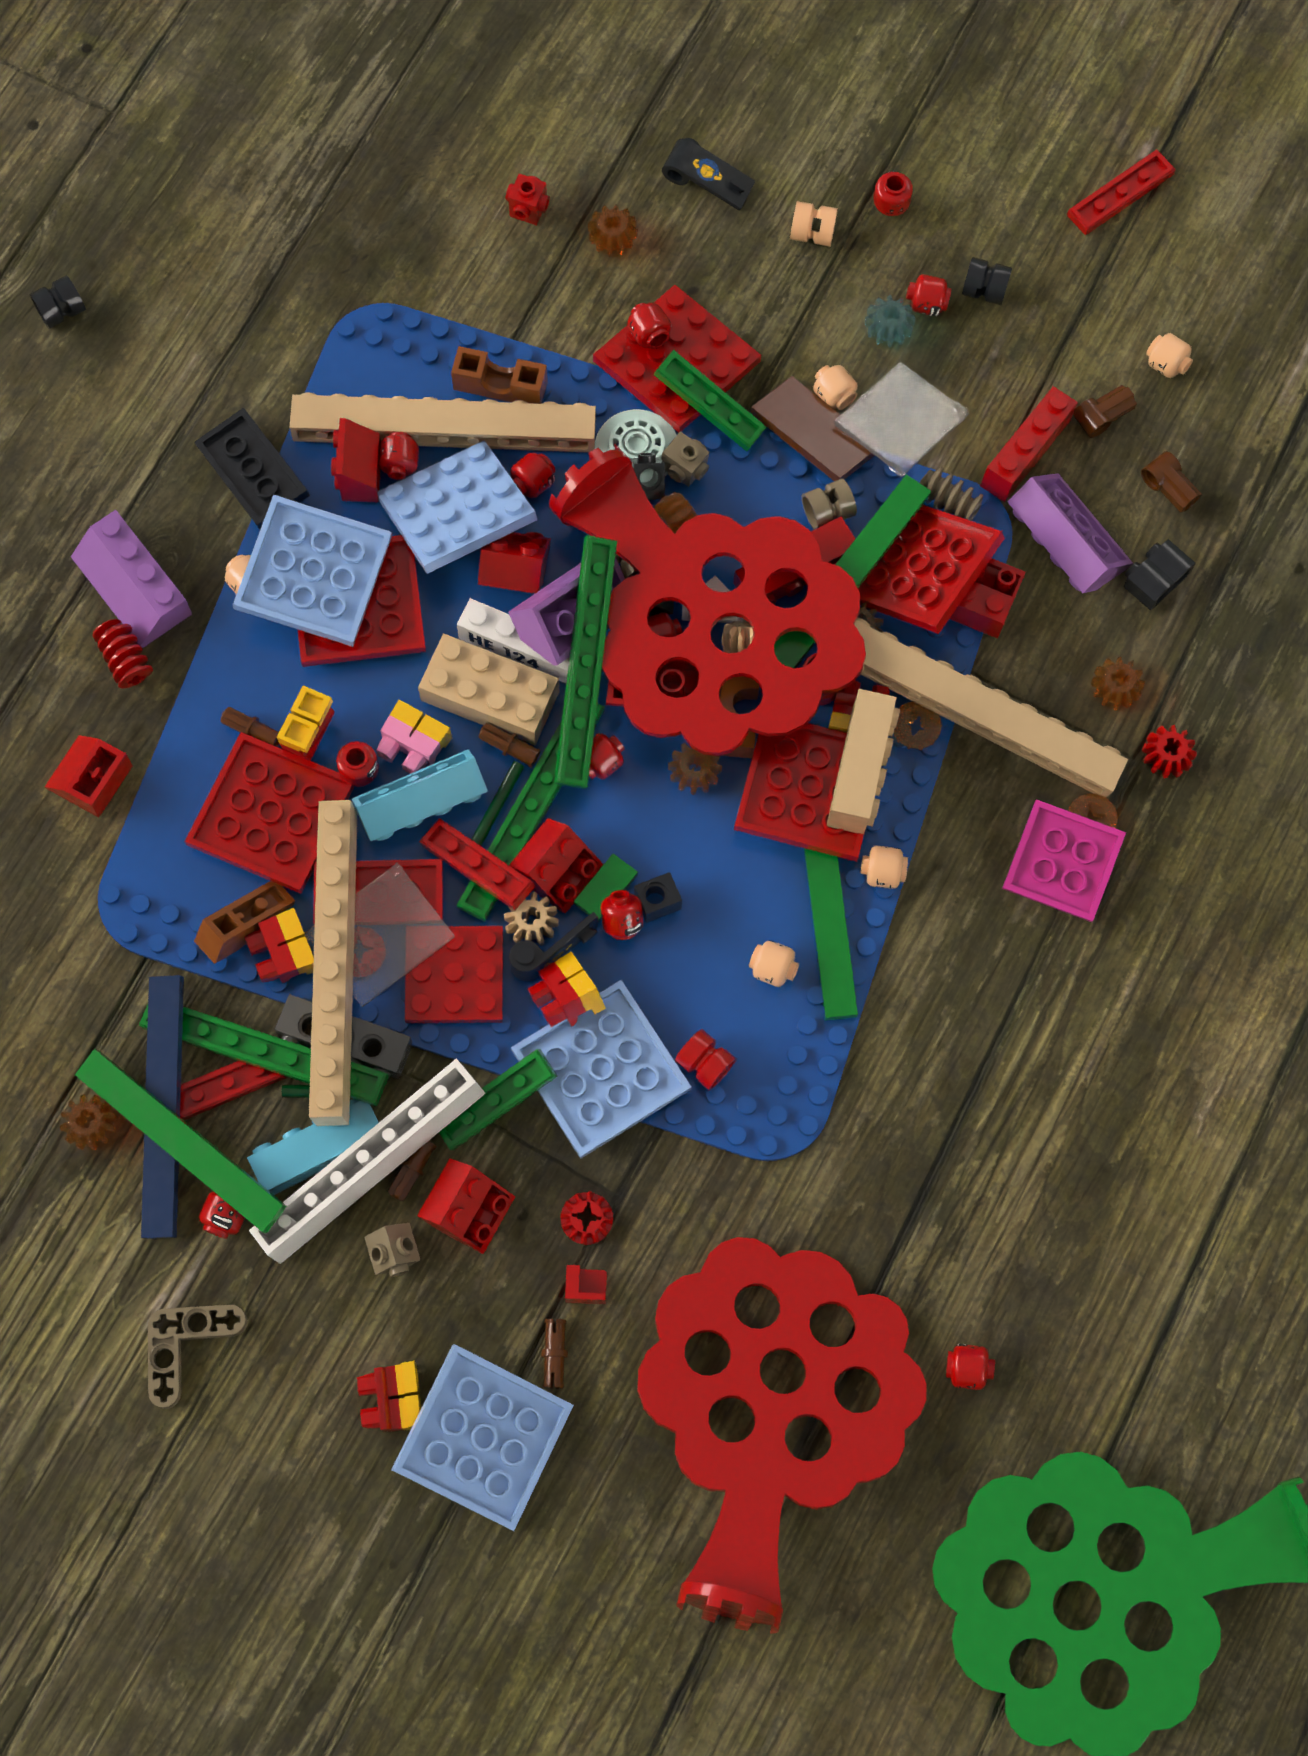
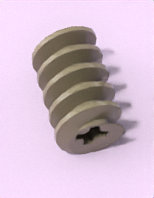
M942 466L934 472L929 470L920 481V484L931 490V495L925 503L928 504L935 500L934 509L940 510L944 507L943 512L972 521L981 507L984 495L980 494L974 499L971 498L974 488L970 487L965 492L961 491L964 483L962 480L952 485L954 475L950 473L945 478H942L944 470Z

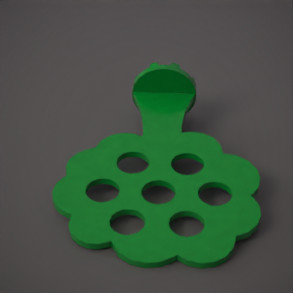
M1073 1452L1060 1454L1044 1463L1032 1480L1027 1477L1014 1475L991 1480L977 1491L970 1503L966 1526L946 1537L938 1548L932 1567L935 1588L943 1602L957 1612L952 1632L956 1660L966 1676L982 1688L1005 1694L1006 1716L1011 1728L1021 1739L1035 1746H1053L1071 1738L1074 1744L1091 1756L1130 1755L1142 1746L1152 1731L1170 1729L1181 1723L1188 1717L1196 1705L1200 1688L1199 1675L1213 1663L1219 1651L1221 1640V1627L1216 1613L1203 1596L1226 1589L1265 1583H1308V1504L1305 1503L1296 1486L1304 1483L1300 1477H1295L1278 1483L1274 1489L1240 1514L1213 1528L1192 1535L1190 1518L1179 1500L1167 1491L1151 1486L1127 1488L1120 1474L1113 1466L1101 1457L1088 1453ZM1053 1503L1060 1505L1069 1512L1073 1519L1074 1533L1072 1540L1060 1551L1047 1552L1040 1550L1032 1543L1028 1536L1026 1526L1028 1517L1034 1508L1041 1504ZM1125 1523L1131 1525L1139 1531L1144 1540L1145 1552L1143 1559L1137 1567L1130 1571L1118 1572L1111 1570L1103 1564L1098 1555L1097 1543L1099 1535L1111 1524ZM1005 1559L1021 1564L1029 1574L1031 1582L1029 1596L1019 1606L1008 1609L993 1604L986 1596L983 1587L984 1575L990 1565L998 1560ZM1070 1581H1081L1089 1584L1095 1589L1100 1598L1101 1610L1099 1617L1092 1626L1084 1630L1066 1628L1058 1621L1054 1614L1053 1600L1055 1593L1060 1586ZM1151 1601L1158 1603L1166 1609L1171 1617L1173 1627L1171 1638L1165 1646L1158 1650L1144 1651L1138 1649L1129 1641L1125 1633L1124 1623L1126 1615L1133 1606L1140 1602ZM1035 1638L1045 1641L1056 1654L1058 1664L1056 1675L1050 1683L1043 1687L1029 1688L1023 1686L1015 1680L1010 1671L1009 1660L1011 1652L1018 1643L1025 1639ZM1108 1659L1115 1661L1123 1668L1127 1675L1129 1684L1127 1695L1114 1708L1101 1709L1094 1707L1085 1699L1081 1692L1080 1680L1082 1672L1088 1664L1095 1660Z

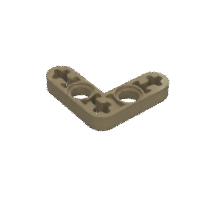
M236 1305L168 1308L155 1311L148 1321V1394L151 1402L159 1408L168 1409L174 1407L181 1399V1340L238 1336L247 1327L248 1320L245 1312ZM217 1312V1319L229 1318V1313L234 1312V1315L240 1318V1323H235L232 1330H229V1326L226 1324H216L218 1331L212 1332L214 1327L212 1313ZM198 1313L205 1315L207 1318L205 1329L201 1332L191 1331L189 1328L191 1317ZM184 1314L182 1317L183 1334H179L180 1328L178 1326L168 1327L165 1334L162 1333V1330L156 1328V1323H161L162 1317L166 1316L170 1322H180L178 1315ZM164 1349L171 1350L174 1355L173 1363L168 1368H159L156 1364L157 1354ZM156 1373L163 1375L174 1373V1378L167 1377V1387L174 1390L173 1395L167 1397V1402H163V1399L156 1395L157 1391L163 1389V1379H156Z

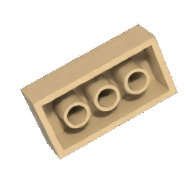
M444 633L418 686L422 702L481 725L490 723L511 735L513 733L517 734L518 739L534 746L540 737L560 692L559 678Z
M863 689L858 690L828 816V827L840 828L845 831L864 834L867 825L873 827L880 804V799H875V796H880L887 769L881 768V766H886L894 740L888 738V736H893L900 709L894 708L897 697Z

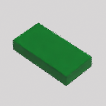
M613 853L574 900V905L587 915L594 912L598 916V923H600L602 920V901L614 891L626 890L638 876V871Z

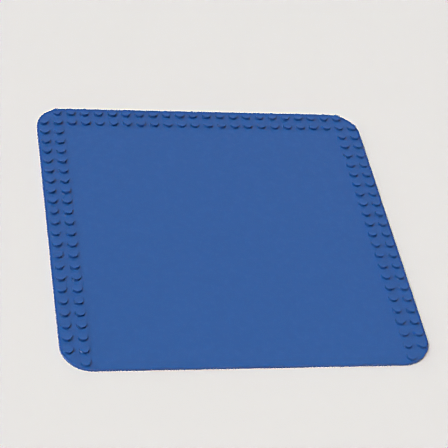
M392 303L366 305L344 316L330 332L305 390V393L310 392L321 396H331L333 394H344L348 397L374 395L378 398L404 396L408 399L433 397L438 400L463 398L468 401L480 402L492 399L498 402L512 403L453 390L451 371L458 346L488 352L490 361L501 367H515L517 359L547 365L548 384L542 404L544 402H556L559 405L586 403L589 406H596L595 440L602 425L617 413L633 409L653 412L597 365ZM701 414L682 433L692 440L700 441L710 452L707 461L709 465L708 471L700 481L695 479L689 487L682 482L674 481L667 474L665 476V499L649 500L659 517L674 534L684 522L697 515L711 513L728 516L743 527L760 518L780 516L796 520L810 531H813L814 529L810 525L803 508L802 494L816 488L825 490L826 484L834 481L768 427H766L746 452ZM289 429L279 454L310 494L308 498L301 502L302 504L390 531L392 536L401 535L380 501H342L340 490H335V476L331 475L332 457L336 458V448L333 447V443L293 441ZM419 446L418 467L413 474L467 448ZM491 449L509 475L511 467L528 453L544 454L555 467V481L552 486L537 498H529L524 495L534 509L537 521L514 531L521 534L538 532L544 537L551 538L544 580L541 587L543 589L581 563L584 537L589 534L574 526L563 524L550 510L549 500L551 494L556 498L566 484L565 473L573 464L580 469L590 461L589 452ZM878 452L847 477L845 481L853 493L857 514L844 521L854 537L857 538L906 474L920 483L929 470L933 472L936 470ZM381 470L380 490L400 481L388 477V474ZM943 472L941 477L945 478L949 474ZM953 476L952 485H955L960 480L964 481L961 491L965 492L970 487L974 488L971 498L974 499L980 494L984 495L981 507L972 521L1002 531L1005 539L992 558L1006 564L1012 544V526L1005 507L996 496L982 488L980 484ZM935 500L928 504L924 503L923 505L933 508ZM252 519L236 556L252 554L260 532ZM482 547L428 574L415 557L426 652L302 667L298 629L233 609L236 594L225 582L99 885V913L106 930L112 938L123 948L139 956L284 1004L289 994L312 1002L313 973L308 975L303 973L291 977L285 983H282L280 978L262 983L255 964L270 959L269 950L252 956L246 943L238 951L214 964L194 942L204 918L270 881L191 848L184 842L240 734L221 723L223 711L227 707H232L251 718L256 716L259 718V722L276 731H280L288 714L291 713V708L302 686L332 697L333 703L331 708L335 713L311 761L338 772L336 758L340 749L349 742L360 741L367 743L374 749L379 763L377 777L366 786L354 787L348 799L352 801L354 797L410 774L402 768V763L408 756L407 754L399 751L392 762L386 761L377 754V748L382 739L380 730L400 699L423 712L424 716L427 714L450 727L452 739L446 748L443 747L434 763L468 749L477 762L488 792L481 794V797L474 802H462L453 806L451 811L446 814L429 816L423 819V822L413 828L404 827L394 831L391 837L381 841L369 840L357 813L356 861L440 859L422 847L419 842L440 818L471 839L513 761L522 764L524 769L482 845L484 849L488 850L562 720L566 683L559 681L560 692L535 746L529 744L541 750L533 767H529L509 754L507 756L502 755L503 751L481 740L479 733L483 725L422 702L418 686L443 633L459 639L457 623L470 598L509 614L510 610L534 595V593L478 585ZM716 557L710 560L704 567L702 579L707 583L716 576L732 591L736 588L733 584L734 573L743 566L732 557ZM803 586V589L794 596L788 597L786 595L778 599L775 605L782 608L795 607L808 591V586ZM674 601V611L669 616L672 620L678 619L682 632H684L689 626L690 621L682 620V604ZM861 605L860 613L857 617L867 621L871 628L880 633L888 632L897 637L898 642L908 647L915 646L922 649L927 657L935 661H945L951 664L955 671L963 675L971 674L983 636L982 632L949 619L941 632L937 634ZM717 622L712 629L711 640L715 647L723 651L722 633L724 625L727 623ZM610 629L606 631V636L610 632ZM816 643L796 668L803 667L806 659L812 654L817 653ZM602 670L598 703L605 706V711L595 727L594 736L598 733H603L609 738L615 735L625 748L621 752L624 764L604 780L597 777L594 779L589 777L588 787L585 789L562 785L539 828L547 818L568 825L603 864L614 853L638 871V876L626 889L631 894H634L635 885L670 872L682 899V909L648 923L645 922L643 917L644 924L642 929L633 938L627 940H617L608 935L603 930L601 920L596 928L598 933L585 944L579 942L569 952H572L597 987L599 993L622 980L674 1061L683 1046L700 1029H704L716 1040L715 1049L720 1047L727 1049L737 1058L729 1072L711 1090H708L698 1081L696 1070L687 1072L676 1062L691 1085V1090L640 1121L641 1123L753 1160L775 1161L789 1158L810 1146L820 1135L827 1122L904 883L900 882L899 886L895 889L870 886L867 883V875L861 874L863 855L869 856L870 850L874 846L899 848L903 852V857H908L909 867L955 723L889 689L890 696L897 697L894 708L900 709L893 736H888V738L894 739L890 757L886 766H881V768L887 769L880 796H875V799H880L877 817L874 820L873 827L868 825L866 827L857 862L838 857L858 1016L854 1018L825 1020L804 848L734 830L752 758L704 755L692 749L681 734L665 738L644 734L632 725L625 713L624 707L606 705L609 681ZM861 674L855 680L861 683L860 689L872 691L874 685H880ZM759 686L757 700L744 699L738 701L733 706L738 714L749 713L758 707L763 697L761 687ZM835 699L829 704L819 705L816 715L808 723L828 728ZM755 733V745H754V750H755V746H756V742H757V738H758V734H757V733ZM443 861V924L359 926L367 929L372 928L382 937L386 947V958L381 968L374 974L362 978L353 977L352 1016L410 1036L413 1047L452 1060L457 1058L461 1063L501 1075L518 1063L517 1058L511 1051V1047L548 1025L540 1008L551 1003L553 1000L538 1008L532 1000L528 988L542 981L541 977L538 976L532 981H522L516 978L511 971L509 953L516 943L513 940L515 933H507L505 928L509 922L504 920V914L512 912L509 906L498 899L486 922L458 909L457 903L468 886L470 879ZM313 870L302 894L284 886L283 888L295 900L294 905L289 909H295L314 956ZM533 890L526 897V900H531V894L534 892ZM652 893L646 898L651 904H659L664 900L657 893ZM537 894L539 902L542 899V897ZM574 904L566 914L557 909V914L553 917L559 920V925L552 928L554 937L548 938L543 935L544 945L542 946L537 943L536 939H533L532 942L545 952L589 915ZM530 915L529 920H527V924H533V921L536 919V916ZM406 926H503V1023H405ZM358 940L354 954H356L359 964H362L363 954L370 950L364 949L360 940ZM772 940L794 950V961L799 963V968L793 981L787 979L784 985L775 987L757 980L753 976V969L749 968V963L758 944L763 945L766 941Z

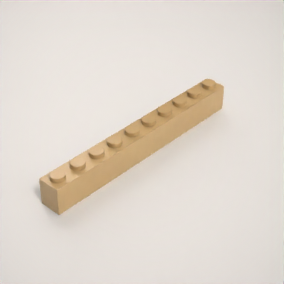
M310 392L302 393L301 395L292 394L289 428L293 441L333 443V431L339 430L340 418H346L380 433L381 441L392 432H404L411 435L412 439L418 443V446L469 448L485 440L490 449L590 452L595 449L596 406H589L586 403L559 405L556 402L533 404L522 400L506 403L492 399L480 402L468 401L463 398L438 400L433 397L408 399L404 396L378 398L374 395H363L362 397H348L344 394L321 396Z
M861 618L856 619L854 625L864 639L866 659L861 675L882 686L889 687L890 690L1103 799L1114 791L1128 761L1127 758L1121 756L1120 751L1110 746L1103 747L1095 743L1090 735L1083 732H1074L1066 728L1065 724L1059 719L1047 718L1037 713L1038 711L1035 707L1026 703L1019 704L1009 699L1010 696L1006 692L999 689L992 690L982 685V682L975 676L963 675L955 671L951 664L941 660L935 661L927 657L922 649L915 646L908 647L898 642L897 637L888 632L880 633L871 628L867 621Z
M351 800L319 801L309 1095V1118L316 1126L349 1125L357 849V811Z

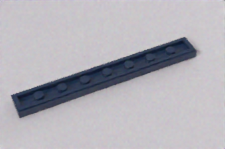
M180 975L149 977L146 1090L180 1117L184 977ZM144 1134L141 1238H177L179 1162L146 1134Z

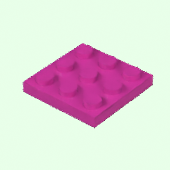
M1036 799L1002 889L1093 922L1126 832Z

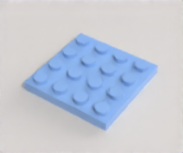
M485 440L378 491L380 503L427 574L537 521L534 509Z
M273 495L236 594L233 609L353 647L390 544L392 532Z
M622 980L599 993L606 1007L603 1011L595 1015L591 1009L577 1016L578 1020L572 1027L566 1019L553 1027H550L548 1024L511 1047V1051L518 1062L536 1049H541L558 1077L539 1089L538 1093L580 1159L691 1090V1085Z
M453 1344L391 1470L514 1531L574 1405Z

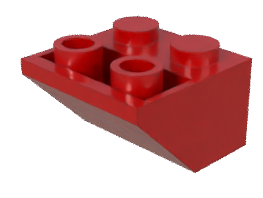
M340 418L339 430L333 431V447L336 448V458L332 457L331 475L335 476V490H340L342 501L379 502L378 491L380 490L381 469L379 468L378 458L381 442L380 433L346 418Z
M512 532L483 546L480 554L478 585L537 593L543 584L551 538L544 537L538 532H527L526 534Z
M991 558L950 619L998 639L1026 572Z
M78 735L45 785V788L99 818L133 765L125 752L101 739Z
M549 818L546 819L509 864V866L533 881L535 885L533 891L542 898L547 896L549 903L565 914L574 904V900L604 865L568 825Z
M449 1158L417 1216L440 1232L484 1254L516 1196L473 1166Z

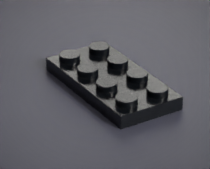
M244 408L194 442L259 530H261L273 495L299 503L310 496L305 486Z

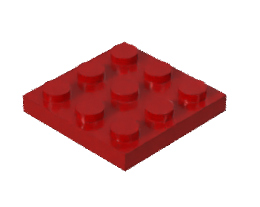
M406 926L405 1023H503V926Z

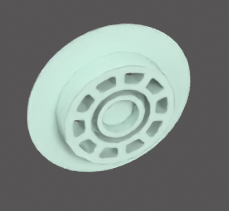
M627 410L617 413L602 425L596 436L595 449L599 448L602 452L615 449L614 444L619 443L618 447L629 458H637L639 453H655L656 457L661 459L662 452L677 435L673 427L660 415L647 410ZM644 470L640 475V481L643 483L650 481L653 477V470Z

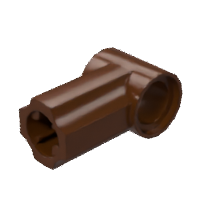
M1121 385L1097 400L1090 398L1084 401L1075 409L1073 416L1089 438H1095L1107 430L1113 421L1134 410L1137 403L1130 388Z
M1165 451L1141 469V476L1147 486L1154 491L1160 490L1180 513L1191 508L1202 495L1182 473L1178 459L1168 451Z

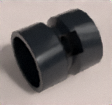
M972 257L962 295L975 299L982 295L985 297L986 302L1002 305L1012 267L997 263L991 267L988 261Z
M67 275L52 282L51 289L42 287L29 294L48 329L64 322V316L67 315L72 318L86 310L79 293Z

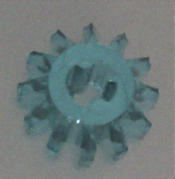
M891 294L887 297L886 301L878 297L875 305L870 304L868 307L864 325L868 328V337H876L877 345L882 341H887L889 348L893 345V341L902 345L905 337L912 335L915 315L911 314V305H903L904 300L902 297L897 301H893Z

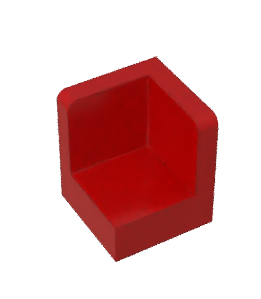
M567 1265L566 1303L606 1304L607 1272L605 1270L580 1269V1265Z

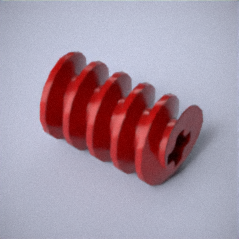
M110 619L98 626L93 631L92 636L95 642L98 643L97 646L100 652L103 653V658L108 663V668L113 673V678L118 683V687L121 689L130 688L150 676L153 668L151 665H145L148 662V658L146 655H140L143 649L141 645L136 644L138 641L136 635L130 634L133 630L131 625H121V620Z

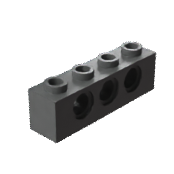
M289 994L275 1027V1032L279 1038L311 1048V1036L305 1034V1029L312 1023V1002ZM352 1016L351 1062L387 1073L389 1075L387 1081L391 1077L400 1079L413 1042L411 1037ZM372 1044H378L382 1047L380 1054L375 1057L365 1055L366 1048Z

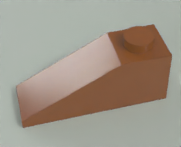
M269 881L204 918L194 942L215 964L242 948L246 944L244 937L260 929L258 923L285 912L294 905L295 900L282 885Z

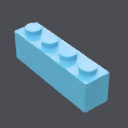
M467 749L354 797L352 801L369 840L381 841L391 837L394 831L401 828L418 826L423 822V819L429 816L446 814L451 811L453 806L462 802H474L481 797V794L488 792L474 756Z
M352 1099L350 1100L349 1125L316 1126L313 1123V1125L303 1130L294 1128L282 1136L283 1140L273 1145L268 1142L256 1147L252 1151L253 1155L247 1157L258 1182L275 1195L319 1173L379 1122L370 1104Z

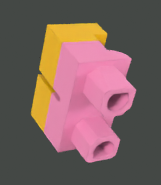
M399 699L380 730L382 739L377 748V754L388 762H392L399 751L407 754L408 756L402 763V768L411 774L434 764L436 756L443 747L446 748L452 739L450 727L427 714L424 716L423 712Z

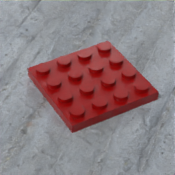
M674 285L654 302L662 308L671 322L670 336L666 343L655 349L642 347L636 342L628 326H626L593 354V362L654 413L660 415L679 433L701 414L653 375L673 350L725 393L761 362V354L678 286Z
M923 505L858 588L860 592V605L939 634L1005 538L1002 531Z
M402 535L392 536L354 646L352 647L298 630L302 667L426 652L415 555Z
M808 723L804 728L787 736L767 737L758 734L734 830L857 862L864 834L827 826L847 733Z
M240 732L184 842L191 848L302 894L314 870V862H317L319 801L348 800L355 786L345 781L339 772Z

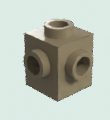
M680 431L662 452L661 460L665 462V471L671 479L679 483L682 482L689 487L695 479L700 481L708 471L709 465L707 461L710 452L700 441L692 440Z
M410 1223L384 1226L364 1237L375 1275L389 1273L390 1277L401 1276L409 1272V1266L421 1261Z

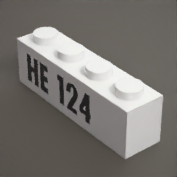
M471 598L469 599L457 623L459 639L557 677L561 682H567L569 658L559 665H552L520 640L509 614Z

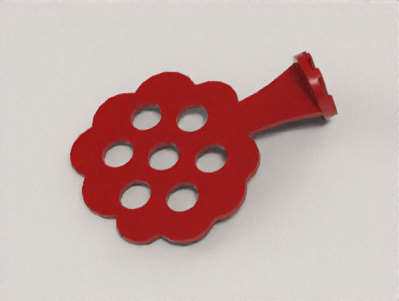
M614 444L615 449L602 452L599 448L588 453L590 461L580 469L573 464L565 473L566 484L556 498L551 494L549 500L550 510L567 526H574L590 536L617 541L616 554L630 564L638 573V575L623 580L611 593L607 622L610 632L605 639L602 670L609 683L623 694L625 713L632 725L641 732L658 738L673 737L681 734L692 749L704 755L721 756L731 753L741 746L749 731L767 737L787 736L804 728L816 715L822 694L839 692L852 685L862 673L866 659L863 637L854 625L860 613V592L854 579L841 567L821 561L820 546L811 531L796 520L775 516L760 518L743 527L728 516L711 513L697 515L684 522L674 534L649 502L633 469L631 459L617 445ZM716 557H732L743 566L745 570L743 582L734 590L729 592L714 591L703 581L702 573L704 567L710 560ZM780 572L798 574L805 580L808 586L806 598L800 604L791 608H782L774 605L765 595L766 584L772 576ZM663 601L679 602L690 613L689 626L683 633L675 637L659 636L648 625L647 619L650 611L655 605ZM736 616L750 623L754 630V637L746 649L737 653H727L715 647L711 640V632L714 625L725 617ZM791 631L807 633L813 637L817 644L818 651L816 657L810 664L804 667L791 668L779 662L774 652L775 644L782 635ZM677 660L689 662L696 668L700 677L696 689L691 694L680 698L665 695L660 691L656 683L659 670L665 664ZM744 676L751 678L761 687L763 697L755 710L746 714H736L723 707L719 700L720 690L728 680L734 677Z
M736 1237L721 1242L708 1254L701 1272L680 1277L670 1284L658 1301L655 1317L656 1329L660 1340L646 1352L638 1369L637 1392L643 1409L654 1422L675 1433V1456L683 1474L691 1483L707 1491L725 1492L720 1514L711 1537L687 1579L681 1584L677 1607L682 1610L686 1602L703 1610L701 1619L714 1623L717 1615L736 1619L734 1627L736 1629L748 1631L752 1623L771 1625L770 1633H778L783 1614L778 1573V1540L784 1495L799 1506L815 1510L829 1508L846 1499L857 1483L871 1482L889 1473L897 1465L904 1450L905 1430L919 1418L926 1403V1381L920 1367L908 1354L904 1353L909 1329L907 1318L896 1303L887 1297L877 1294L858 1296L852 1277L839 1261L822 1252L800 1250L780 1257L769 1245L757 1239ZM762 1286L770 1290L777 1297L780 1305L777 1320L770 1326L762 1329L750 1328L737 1318L734 1310L737 1295L745 1288ZM837 1304L851 1314L855 1323V1331L852 1339L846 1344L839 1347H827L819 1343L812 1335L810 1318L812 1313L820 1306ZM702 1332H713L721 1336L727 1342L730 1349V1361L727 1367L720 1373L712 1376L701 1375L693 1371L687 1364L684 1356L687 1342L694 1335ZM777 1350H787L796 1354L803 1362L805 1368V1380L802 1386L788 1394H778L769 1390L760 1376L762 1360L769 1353ZM862 1369L869 1372L877 1380L880 1388V1398L871 1410L863 1413H854L843 1408L838 1402L835 1395V1382L844 1371ZM725 1398H737L744 1401L752 1409L755 1417L752 1433L746 1439L736 1443L725 1442L719 1439L711 1431L708 1422L712 1406ZM802 1416L814 1417L821 1420L828 1428L831 1436V1446L822 1458L815 1461H802L794 1457L788 1450L785 1443V1431L794 1419Z

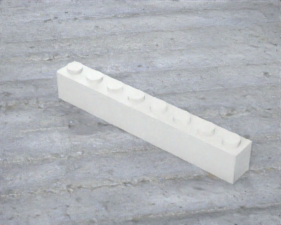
M456 1058L283 1202L287 1207L268 1233L261 1232L255 1226L249 1230L265 1253L281 1264L486 1093Z

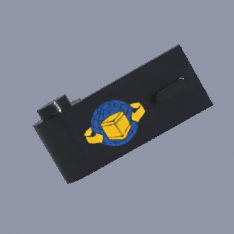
M692 138L678 139L662 168L663 175L670 182L677 185H686L691 180L739 211L755 183V180L702 148Z
M592 912L545 952L532 941L524 940L514 944L509 953L511 971L514 976L522 981L536 979L540 976L538 971L563 957L579 942L585 944L598 933L596 930L598 927V916Z

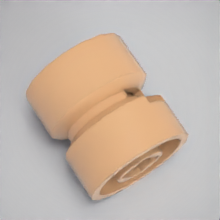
M797 201L790 240L807 242L809 239H813L814 244L831 247L838 208L821 206L819 209H815L811 203ZM814 218L822 219L820 231L812 230Z

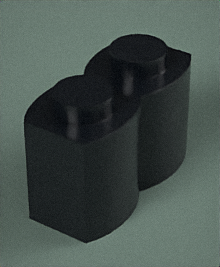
M1169 539L1162 545L1158 542L1154 544L1145 555L1148 559L1141 564L1135 562L1125 573L1127 580L1123 587L1150 611L1188 577L1196 564Z

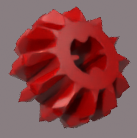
M1172 725L1169 731L1160 726L1156 733H1149L1146 738L1148 743L1143 745L1142 752L1148 754L1144 758V764L1154 765L1151 769L1152 774L1156 773L1159 769L1162 771L1164 779L1168 778L1170 772L1177 778L1181 776L1183 770H1190L1192 767L1191 760L1196 758L1197 752L1192 750L1195 740L1185 739L1188 734L1187 730H1183L1179 734L1177 733L1176 726Z

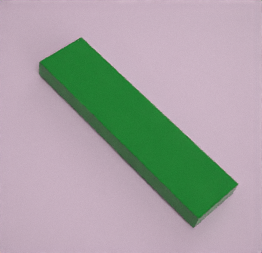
M675 350L668 355L653 374L746 452L766 429L762 422Z
M536 1049L484 1086L482 1089L486 1094L439 1132L449 1150H455L558 1077L541 1049Z

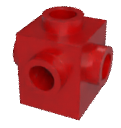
M518 174L514 184H509L505 197L509 202L510 217L536 226L542 213L547 211L550 202V196L547 195L546 182L541 181L535 176H525L522 174Z

